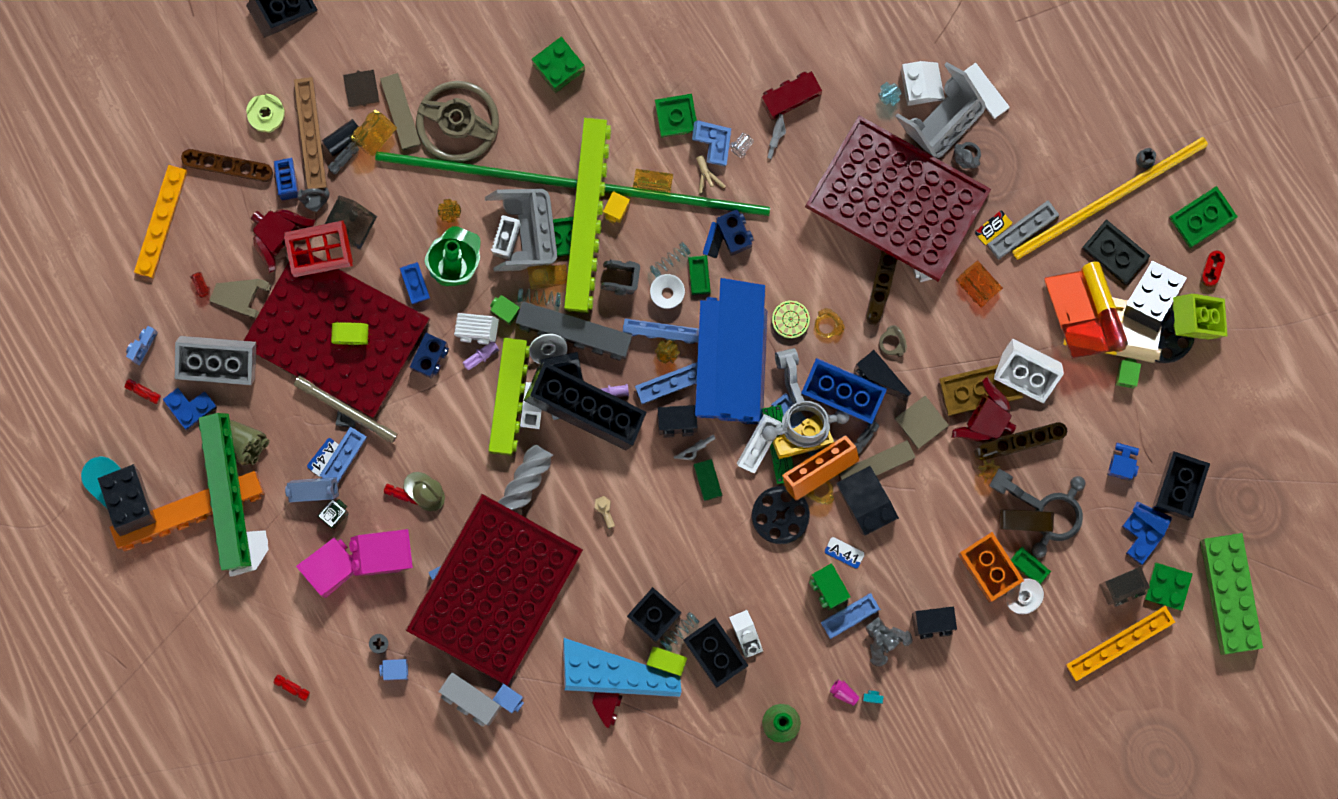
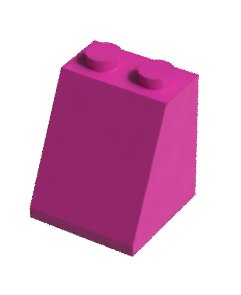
M408 529L363 534L350 538L349 549L352 552L353 558L351 567L355 576L398 573L413 568Z
M335 538L331 539L296 566L325 599L354 575L351 567L352 555L348 554L346 551L348 547L341 539L338 541Z

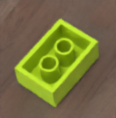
M1199 294L1173 297L1174 329L1176 335L1207 340L1228 336L1225 299Z

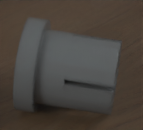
M1151 148L1141 150L1136 156L1138 166L1144 169L1152 167L1155 163L1156 152ZM1148 154L1150 157L1148 160H1145L1144 157Z
M375 634L369 640V647L374 653H383L388 648V639L382 634ZM381 638V641L384 642V646H381L380 649H378V647L374 644L375 642H378Z

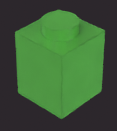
M502 295L499 298L495 297L490 304L491 313L509 326L520 311L519 306Z
M1131 358L1122 360L1119 363L1115 385L1132 389L1136 388L1141 364L1136 363L1137 360Z

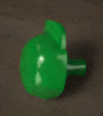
M458 226L448 228L441 237L433 241L425 256L424 262L431 277L442 286L467 284L472 279L479 265L480 237Z

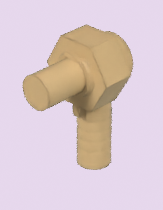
M602 496L596 499L595 509L603 515L609 529L615 526L609 512L611 501Z

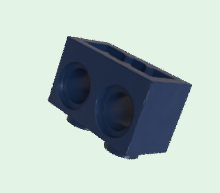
M734 210L716 218V223L731 256L752 247L754 238L751 231H747L744 226L747 223L743 213L739 214L738 210ZM733 219L737 222V226L731 228L727 225V221ZM740 236L744 238L745 242L742 245H738L734 239Z
M425 333L412 360L410 369L430 379L434 375L437 376L441 368L439 363L442 358H446L449 352V348H447L448 343ZM432 344L440 345V349L437 352L430 351ZM424 361L432 363L431 367L427 370L421 367Z

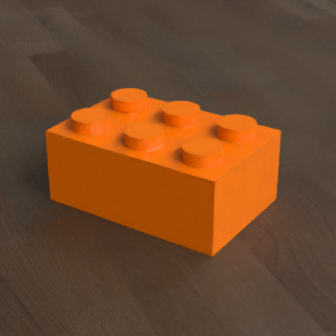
M993 532L958 553V556L989 603L1024 581Z

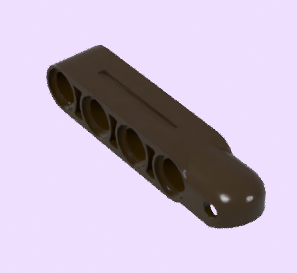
M882 250L866 312L867 323L874 326L882 316L898 260ZM889 257L893 260V264L885 265L883 259ZM885 275L888 278V282L883 284L879 281L878 277ZM880 293L883 295L884 300L877 302L874 299V295Z
M1056 422L1000 437L996 441L982 444L974 451V454L978 460H988L1058 442L1067 435V427L1061 422ZM1053 428H1060L1062 436H1055ZM1036 432L1043 434V441L1039 442L1035 439L1034 435ZM1022 437L1025 440V446H1018L1016 438ZM999 442H1004L1007 445L1006 451L998 449L997 445Z

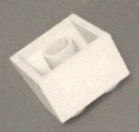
M919 61L902 64L901 75L907 106L945 100L938 63Z

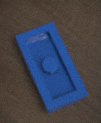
M418 262L401 267L400 271L412 305L430 299Z

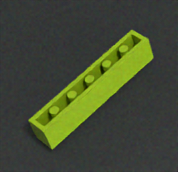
M504 338L489 444V453L513 456V451L517 452L518 440H515V434L520 431V421H517L518 414H522L523 403L520 402V397L524 395L526 385L522 382L523 376H527L528 365H525L526 357L530 356V346H527V340Z

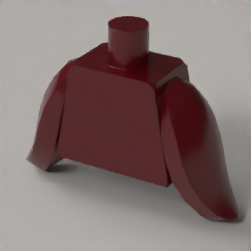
M284 209L275 212L270 210L265 216L259 211L252 215L251 220L257 224L253 229L255 232L253 237L254 247L266 264L269 274L276 270V262L273 255L276 257L286 245L284 232L299 230L298 227H313L316 220Z
M988 376L982 380L986 393H984L967 422V426L955 428L952 431L951 438L987 442L993 438H999L1003 431L1009 435L1015 432L1016 425L1009 422L1012 417L1009 412V401L991 383Z

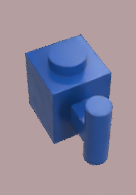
M1116 443L1115 450L1122 453L1121 456L1116 454L1112 456L1107 475L1130 481L1133 477L1137 476L1139 466L1136 465L1137 460L1129 457L1130 454L1137 456L1139 448Z

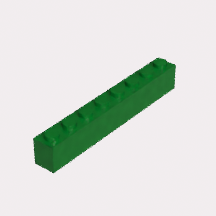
M215 413L199 417V430L202 437V449L204 451L205 469L208 477L207 485L210 491V505L213 511V525L216 531V544L218 546L221 570H236L250 567L252 565L229 414Z

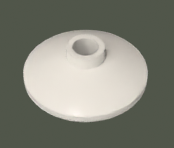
M556 334L541 335L532 341L529 347L530 357L536 363L541 364V359L565 355L567 353L566 341Z
M1024 579L1022 583L1007 592L1006 603L1017 614L1031 613L1043 601V588L1033 579Z

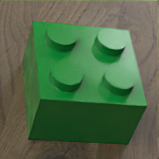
M562 36L531 59L532 65L555 93L585 71V65Z
M832 563L811 574L809 584L814 592L818 591L820 595L818 600L823 609L827 607L829 611L851 598Z

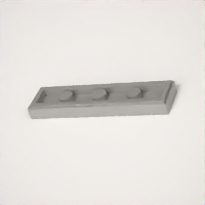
M1048 200L989 242L987 246L999 260L1059 217V214Z

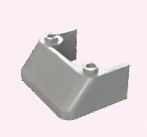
M948 62L944 65L952 77L946 82L944 87L947 97L925 121L922 122L918 118L908 120L900 114L896 115L906 133L935 158L942 157L983 114L986 106L967 73Z
M496 190L485 197V201L502 200L504 210L510 215H518L521 223L522 251L513 253L510 261L497 265L493 268L494 271H521L555 262L557 259L551 201L546 190Z

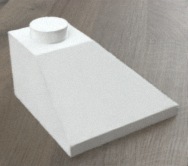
M266 531L247 532L252 566L229 570L230 577L257 569L269 550Z

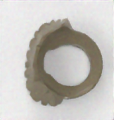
M891 325L881 335L879 346L885 354L904 355L907 350V344L904 334L899 327ZM889 335L897 336L900 340L897 348L892 351L886 350L883 346V340Z

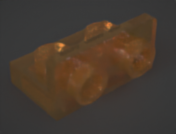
M978 260L956 279L960 287L981 308L1003 289Z

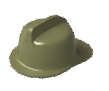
M413 472L407 475L403 486L405 492L422 509L430 512L442 507L445 495L439 482L421 472Z

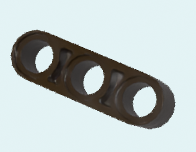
M1000 510V529L1053 532L1054 512Z

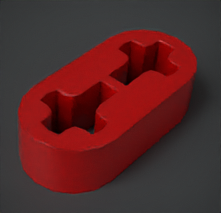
M1212 251L1206 259L1201 274V281L1206 286H1214L1219 281L1225 263V255L1221 251ZM1215 255H1217L1218 259L1221 260V262H1218L1215 265V267H1213L1214 260L1211 259V257L1213 258ZM1211 270H1213L1212 277L1215 278V280L1213 279L1211 282H1209L1208 278L1205 276L1210 274Z

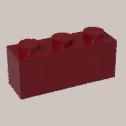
M806 71L796 76L797 79L791 82L787 80L781 83L779 88L775 90L771 88L763 93L761 102L771 121L778 118L779 114L784 115L822 95V89L812 71L809 73Z

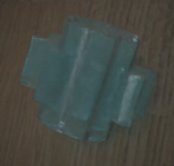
M886 82L880 86L881 92L878 95L885 105L891 103L894 106L900 101L899 96L902 92L895 83L890 85Z

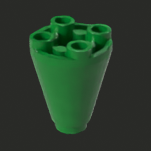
M786 704L773 705L765 712L762 720L763 732L769 739L780 743L788 742L796 737L801 725L799 714L794 708ZM780 719H785L787 724L781 726L779 724Z

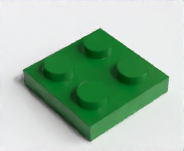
M692 93L655 99L661 138L693 133L694 122L697 119Z
M1155 562L1144 600L1183 611L1193 574Z

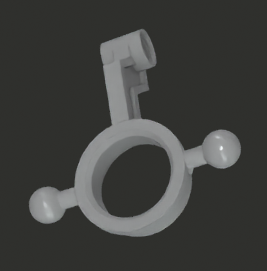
M796 349L776 352V365L778 369L784 368L785 385L793 405L784 414L782 427L766 426L762 431V436L767 441H773L777 435L784 434L796 446L803 448L818 446L828 436L830 430L829 423L845 424L850 416L841 410H837L833 415H828L819 404L812 401H804L797 383L796 365L799 364V358ZM810 411L821 419L823 429L814 436H804L793 430L790 418L796 412Z

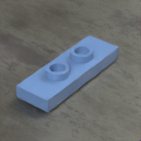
M870 593L820 623L829 638L832 639L881 609Z

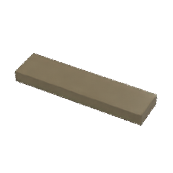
M396 73L380 78L402 149L406 150L421 145L399 74Z
M908 440L852 465L838 475L842 480L871 466L875 475L878 476L916 457Z

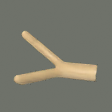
M698 156L696 159L702 172L699 194L703 192L705 177L710 187L714 186L712 178L722 188H725L726 186L708 170L704 156Z

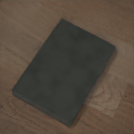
M1107 219L1081 248L1124 285L1129 282L1150 257L1147 252Z

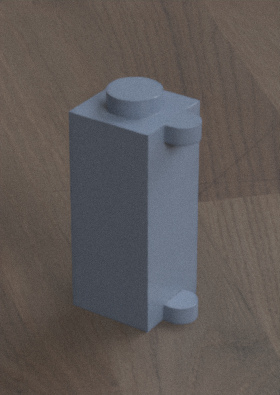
M337 477L292 480L287 483L285 488L286 497H288L289 502L335 499L339 496Z

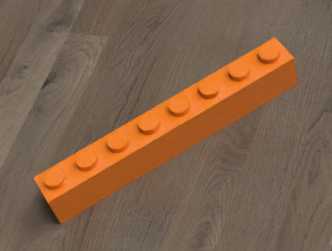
M256 471L238 477L242 505L249 500L250 502H255L262 499L261 496L265 492ZM209 488L154 509L153 513L157 521L156 523L126 535L119 536L113 525L109 528L117 549L128 551L135 548L134 545L137 543L146 544L153 541L152 538L155 536L164 537L171 534V530L176 528L182 530L189 527V523L194 521L196 523L206 521L207 516L213 514L210 505Z

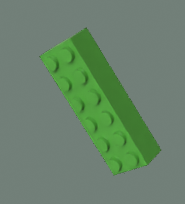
M1243 533L1201 540L1200 544L1220 655L1262 649L1263 643Z

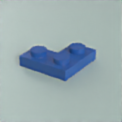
M179 388L163 398V401L185 430L197 423L199 417L206 416L217 408L205 391L191 402L187 400Z
M1134 512L1122 525L1123 528L1137 537L1126 554L1142 565L1164 535L1156 531Z

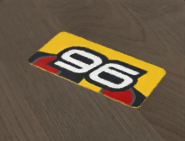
M1000 210L978 228L975 234L984 245H987L1012 225V221Z

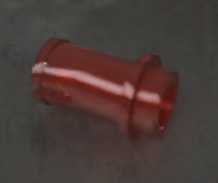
M197 272L190 276L197 290L196 295H199L200 298L208 296L210 294V287L206 285L202 273Z

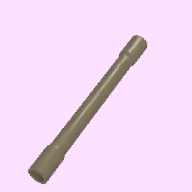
M299 376L296 379L295 387L307 394H311L355 420L386 441L393 443L397 438L398 434L351 408L303 377Z

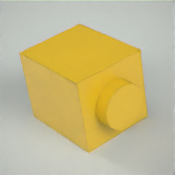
M612 192L603 210V215L606 216L605 219L611 223H621L630 205V199Z

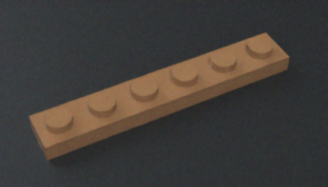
M313 77L294 79L307 189L327 188L314 79Z

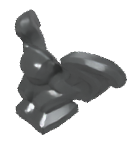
M879 617L866 626L868 635L874 639V643L870 645L872 655L870 661L875 666L881 667L888 662V657L884 656L885 651L888 653L894 650L900 642H903L904 646H909L913 642L909 631L904 632L895 627L889 629Z

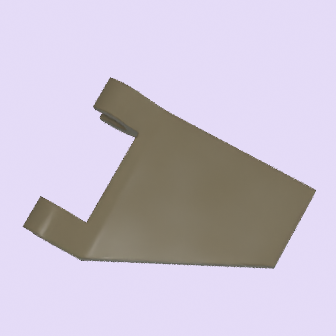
M261 279L216 283L209 301L256 319L259 312L250 308L258 288L269 292L272 285Z

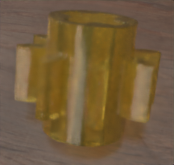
M444 199V203L439 204L437 212L442 221L451 223L455 222V218H460L461 207L456 200Z
M670 340L666 343L661 341L655 350L657 359L665 364L669 361L673 364L680 354L677 351V344Z
M984 460V467H977V469L981 470L978 477L982 476L984 483L989 479L992 481L997 469L1001 467L1000 465L995 466L994 460L990 463ZM987 467L988 469H993L991 476L989 473L985 474L984 472Z

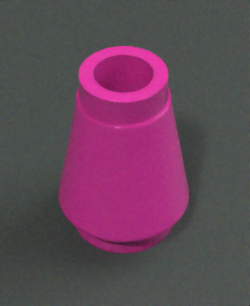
M838 679L830 689L833 697L852 706L859 700V696L844 680Z

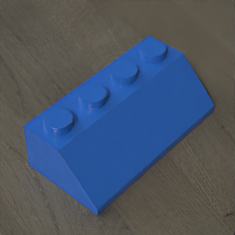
M816 358L801 394L872 424L887 388Z

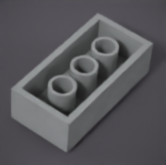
M180 336L175 342V379L252 385L255 380L256 342Z

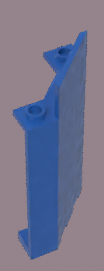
M720 278L719 301L718 298L713 297L700 300L695 416L698 418L741 421L743 424H759L762 419L768 311L764 308L765 285Z

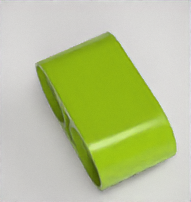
M332 323L331 343L344 345L368 344V324Z
M652 646L646 665L682 676L687 657Z

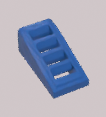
M293 158L274 161L280 199L284 201L298 198L299 189ZM287 166L290 167L289 169H284V170H280V169H279V168L287 167ZM291 174L290 176L281 177L282 175ZM291 181H292V183L282 185V183H286V182H291Z
M1136 502L1132 510L1156 531L1165 535L1172 520L1171 516L1140 502Z

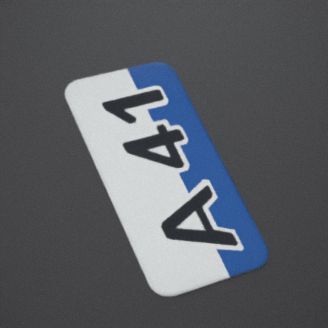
M328 438L308 463L307 467L319 476L339 444Z
M834 537L830 539L825 549L826 554L854 568L859 567L864 557V552Z

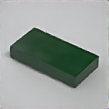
M712 459L693 464L703 500L707 501L722 497Z

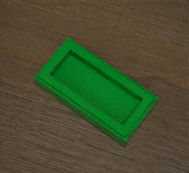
M707 255L688 257L692 295L711 294Z
M1022 546L1010 559L1021 573L1027 578L1037 581L1039 584L1051 572Z

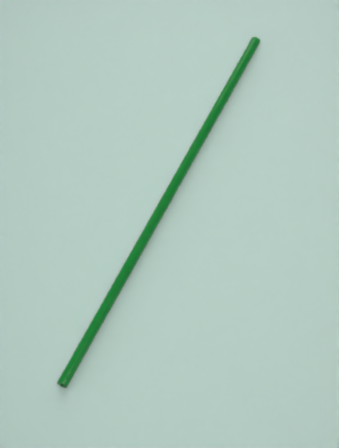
M376 151L375 155L376 161L577 189V179ZM605 183V193L608 194L616 192L622 196L728 211L738 210V212L764 216H769L770 207Z

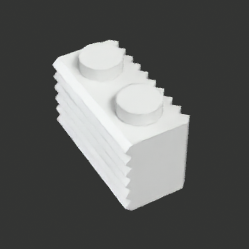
M504 215L501 216L496 238H494L495 241L493 242L494 245H492L493 248L491 249L494 256L510 260L521 226L520 220Z
M457 314L454 335L459 337L460 341L471 343L472 340H478L477 343L486 345L489 342L496 341L499 319L493 316Z

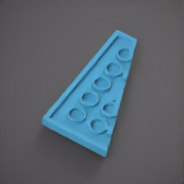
M566 638L563 639L565 690L676 697L681 695V679L678 675Z

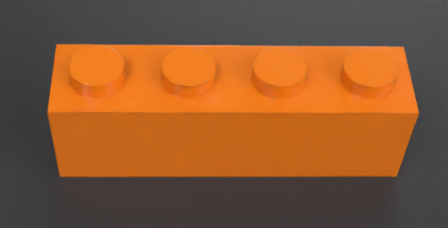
M846 435L783 474L782 477L786 490L796 501L860 461L857 447Z

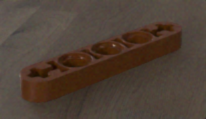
M187 149L181 155L182 162L189 168L261 182H268L273 177V170L266 163L194 149ZM190 154H192L194 158L199 159V155H202L200 158V165H198L199 162L197 160H191V162L188 163L186 157H189ZM207 157L214 159V163L210 167L204 165V160ZM225 161L232 162L233 166L230 170L222 168V164ZM245 164L251 166V171L248 174L241 172V167ZM255 166H257L256 169L258 171H264V168H266L269 175L266 174L265 177H262L261 173L255 172Z

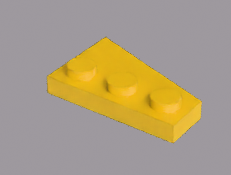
M814 415L810 419L807 418L793 430L804 436H814L821 432L823 424L821 419ZM830 430L824 442L811 448H803L792 444L784 434L779 435L773 440V445L779 459L823 449L834 443Z

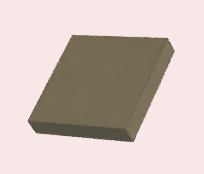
M926 396L895 418L917 449L921 448L949 426Z

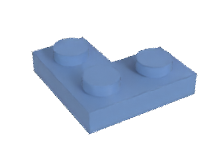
M698 120L695 121L692 140L709 144L707 163L720 166L727 165L731 128Z
M150 326L143 329L139 335L140 341L135 340L127 347L126 357L140 366L158 332Z

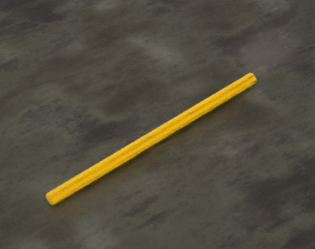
M1201 137L1012 251L1013 256L1016 260L1022 258L1207 147L1206 139Z

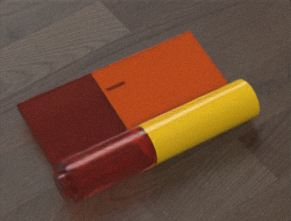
M1090 262L1084 265L1081 271L1045 277L1044 281L1072 359L1111 351L1121 352L1126 349L1128 340L1099 262Z

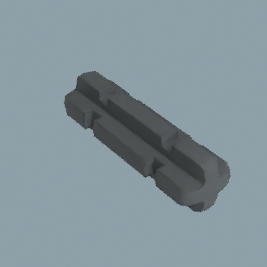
M351 142L347 149H344L334 159L335 162H331L328 169L333 174H336L340 167H343L353 157L352 154L359 150V147L354 142Z
M875 421L867 425L868 428L864 429L857 439V443H854L857 447L858 455L863 450L862 447H865L874 435L873 432H876L879 428V424Z

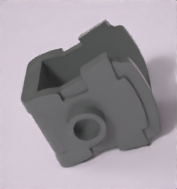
M612 259L603 263V267L607 269L631 272L629 286L603 282L600 285L601 289L615 292L614 294L620 296L631 295L637 290L640 265L632 261L622 263V261Z

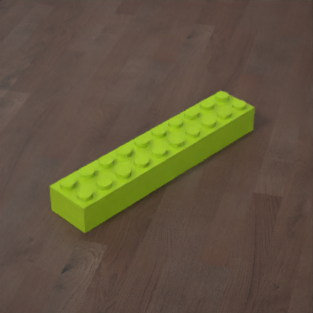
M584 118L564 306L566 312L589 314V309L593 310L594 298L591 296V290L595 291L596 283L593 271L597 272L598 260L595 258V253H599L600 244L597 234H601L602 225L601 220L598 219L599 215H603L604 204L600 200L601 196H605V182L602 181L603 177H607V163L604 162L605 158H609V144L606 143L607 140L611 139V125H608L607 120Z

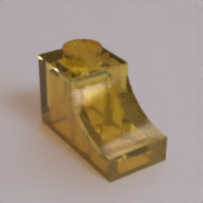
M545 264L527 267L531 290L567 284L566 264Z

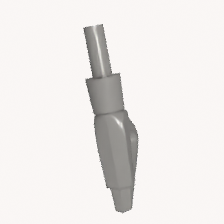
M779 114L769 144L770 150L767 158L772 159L775 147L777 148L779 139L786 133L782 114Z
M712 435L705 440L701 439L695 445L674 456V459H695L697 451L716 439L715 436ZM687 453H692V457H684V456H685V454H687Z

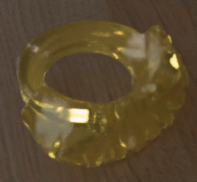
M828 308L818 311V317L815 320L816 332L824 338L841 335L845 329L841 317ZM831 317L835 321L834 329L831 333L824 334L819 329V323L821 320Z
M829 481L825 482L829 487V492L823 498L815 496L814 490L806 494V496L822 505H830L834 501L833 486Z

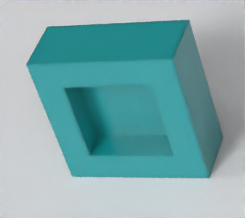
M868 690V694H863L862 702L883 704L884 696L879 695V691Z

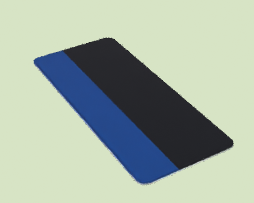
M715 222L711 224L703 254L717 258L723 237Z

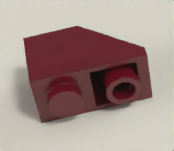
M595 692L592 704L605 728H610V725L614 726L617 714H614L616 706L620 707L623 697L619 695L620 693Z

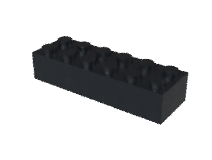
M546 362L537 367L524 398L525 402L625 451L634 445L647 413Z

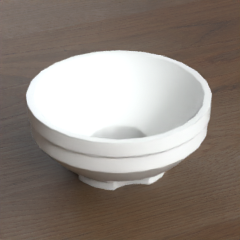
M660 275L651 284V298L661 308H674L684 298V284L675 275ZM665 288H670L673 291V296L669 299L662 296V291Z

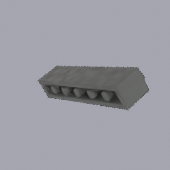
M524 301L516 320V326H519L521 331L530 333V330L538 332V336L556 334L561 336L566 342L574 343L573 346L584 350L587 347L592 349V352L595 354L603 355V353L610 355V358L621 361V358L626 360L632 341L631 334Z

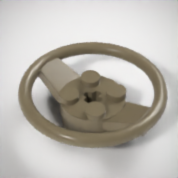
M450 81L433 88L421 101L416 116V128L421 142L433 155L446 161L464 162L480 156L491 146L498 132L499 114L493 99L484 89L466 81ZM453 88L473 91L488 105L491 113V125L475 115L470 103L464 99L453 98V100H449L446 103L431 100L441 92ZM460 115L461 120L454 122L452 117ZM424 117L439 123L440 129L449 137L466 138L470 135L485 141L477 149L466 154L445 153L436 148L428 139L424 129Z

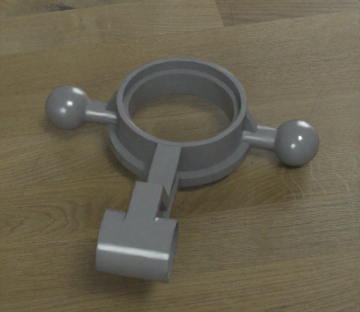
M998 469L989 484L997 492L1004 494L1007 490L1013 496L1036 508L1035 511H1043L1044 507L1053 500H1064L1075 510L1076 521L1070 531L1063 534L1039 531L1043 537L1040 542L1035 543L1032 547V553L1035 557L1042 558L1046 555V546L1050 540L1064 541L1073 537L1079 531L1083 521V513L1074 497L1078 491L1085 488L1086 482L1081 476L1073 477L1070 481L1071 489L1068 494L1053 493L1040 501L1012 483L1013 476Z

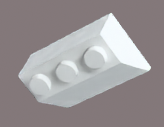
M1012 338L1002 353L994 379L1044 403L1064 372L1061 362Z

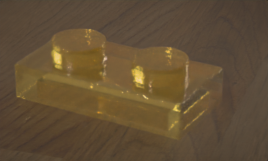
M636 169L633 188L671 193L673 174Z

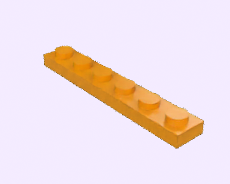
M172 165L167 167L136 263L135 274L154 278L188 172L186 169Z
M1164 606L1066 664V667L1076 682L1176 622L1167 607Z

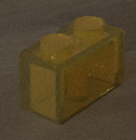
M374 110L367 115L365 122L354 131V135L350 139L365 153L374 156L397 127L382 113Z

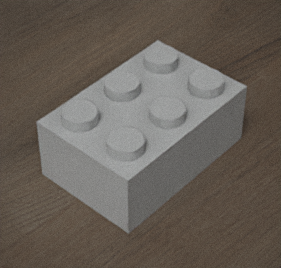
M454 673L449 675L438 691L442 694L441 699L449 704L456 703L458 705L457 710L465 715L472 714L474 716L472 720L481 726L485 724L489 726L502 708L501 705Z

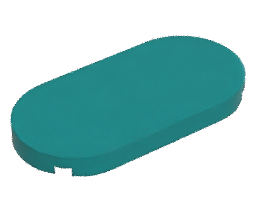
M99 456L90 459L84 465L81 479L84 487L107 509L97 478L122 468L110 458Z

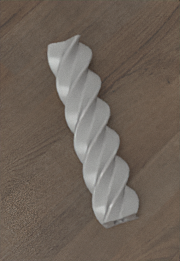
M533 445V447L528 449L524 455L523 463L518 466L514 473V480L506 486L504 497L498 503L522 515V507L531 501L532 490L540 485L541 474L549 469L551 457L554 455L538 445Z

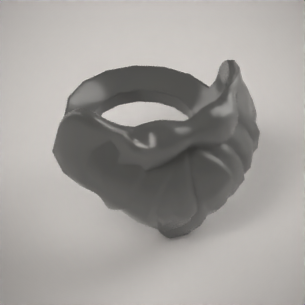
M965 142L962 145H955L954 159L957 164L964 169H972L980 165L981 150L976 144ZM966 146H972L976 149L977 156L973 158L971 151L964 149Z
M313 188L301 189L298 192V199L306 208L313 212H318L330 196L328 188L324 190Z

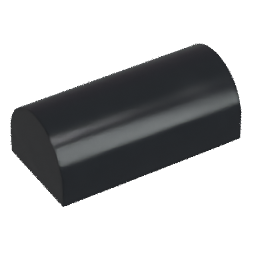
M351 119L324 138L322 142L331 155L335 156L364 134L356 122Z

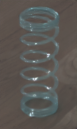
M683 242L679 243L681 251L677 248H673L675 256L670 252L667 253L670 262L666 258L661 257L663 265H661L659 262H655L656 268L653 265L649 267L656 277L662 275L656 263H658L666 271H668L663 262V259H665L669 264H671L674 267L669 257V254H671L678 262H680L675 252V249L678 250L684 257H686V255L683 252V250L686 252L687 255L691 254L690 250Z
M519 288L518 302H523V288ZM530 289L527 290L524 302L526 301L527 295L529 293V302L530 304H532L536 294L537 304L539 305L542 301L544 294V302L547 306L552 294V305H556V307L560 306L561 292H557L556 302L554 305L552 291L546 304L545 291H543L540 302L538 303L537 289L535 290L532 302L530 301Z
M691 612L686 614L691 624L681 619V623L683 624L685 629L678 625H675L680 635H678L674 631H670V634L675 641H673L667 636H664L666 642L661 639L660 643L669 652H671L673 649L666 638H668L675 644H678V642L674 638L672 633L684 639L683 635L680 633L677 627L681 628L686 633H689L688 629L682 621H684L693 628H695V626L690 620V618L696 624L700 623V621Z

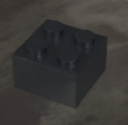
M696 405L658 407L659 435H663V438L675 437V434H682V437L694 436V433L698 431L697 416H695Z
M652 587L627 615V618L657 643L682 612Z
M954 606L919 610L912 613L915 636H920V639L934 637L933 634H939V637L951 636L957 630Z

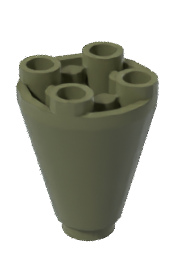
M230 419L236 460L242 465L256 464L260 453L269 445L270 440L267 439L263 432Z

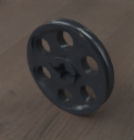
M1173 307L1169 312V319L1162 324L1161 333L1165 329L1167 333L1172 335L1168 336L1167 339L1160 335L1158 348L1161 349L1159 360H1155L1159 363H1172L1180 360L1190 351L1195 340L1192 337L1175 334ZM1185 338L1188 341V346L1180 348L1178 346V339ZM1164 348H1168L1172 351V356L1170 358H1164L1162 356V350Z
M776 486L765 490L758 496L752 509V522L755 530L763 539L774 544H788L797 540L805 532L810 519L809 507L804 497L797 501L793 497L790 502L782 501L781 494L788 492L785 486ZM763 497H772L773 504L771 506L763 505ZM796 506H802L805 509L803 516L795 515L794 508ZM789 507V509L785 512L784 520L780 518L779 520L777 519L774 523H772L777 517V511L782 512ZM759 514L767 516L768 521L766 524L761 525L757 523L756 518ZM791 524H796L799 527L798 534H790L788 527ZM773 528L779 529L781 533L777 539L770 537L769 532Z

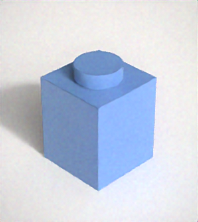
M383 660V665L379 666L380 677L383 676L385 681L407 680L408 660Z
M503 684L493 698V701L513 714L514 711L518 712L523 706L524 702L522 699L524 697Z

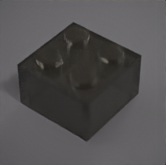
M339 195L325 224L344 220L350 246L361 250L377 216L356 201ZM339 232L330 234L340 241Z
M1141 567L1099 584L1108 606L1114 604L1115 607L1129 602L1128 597L1130 596L1132 599L1147 594L1145 590L1150 588Z

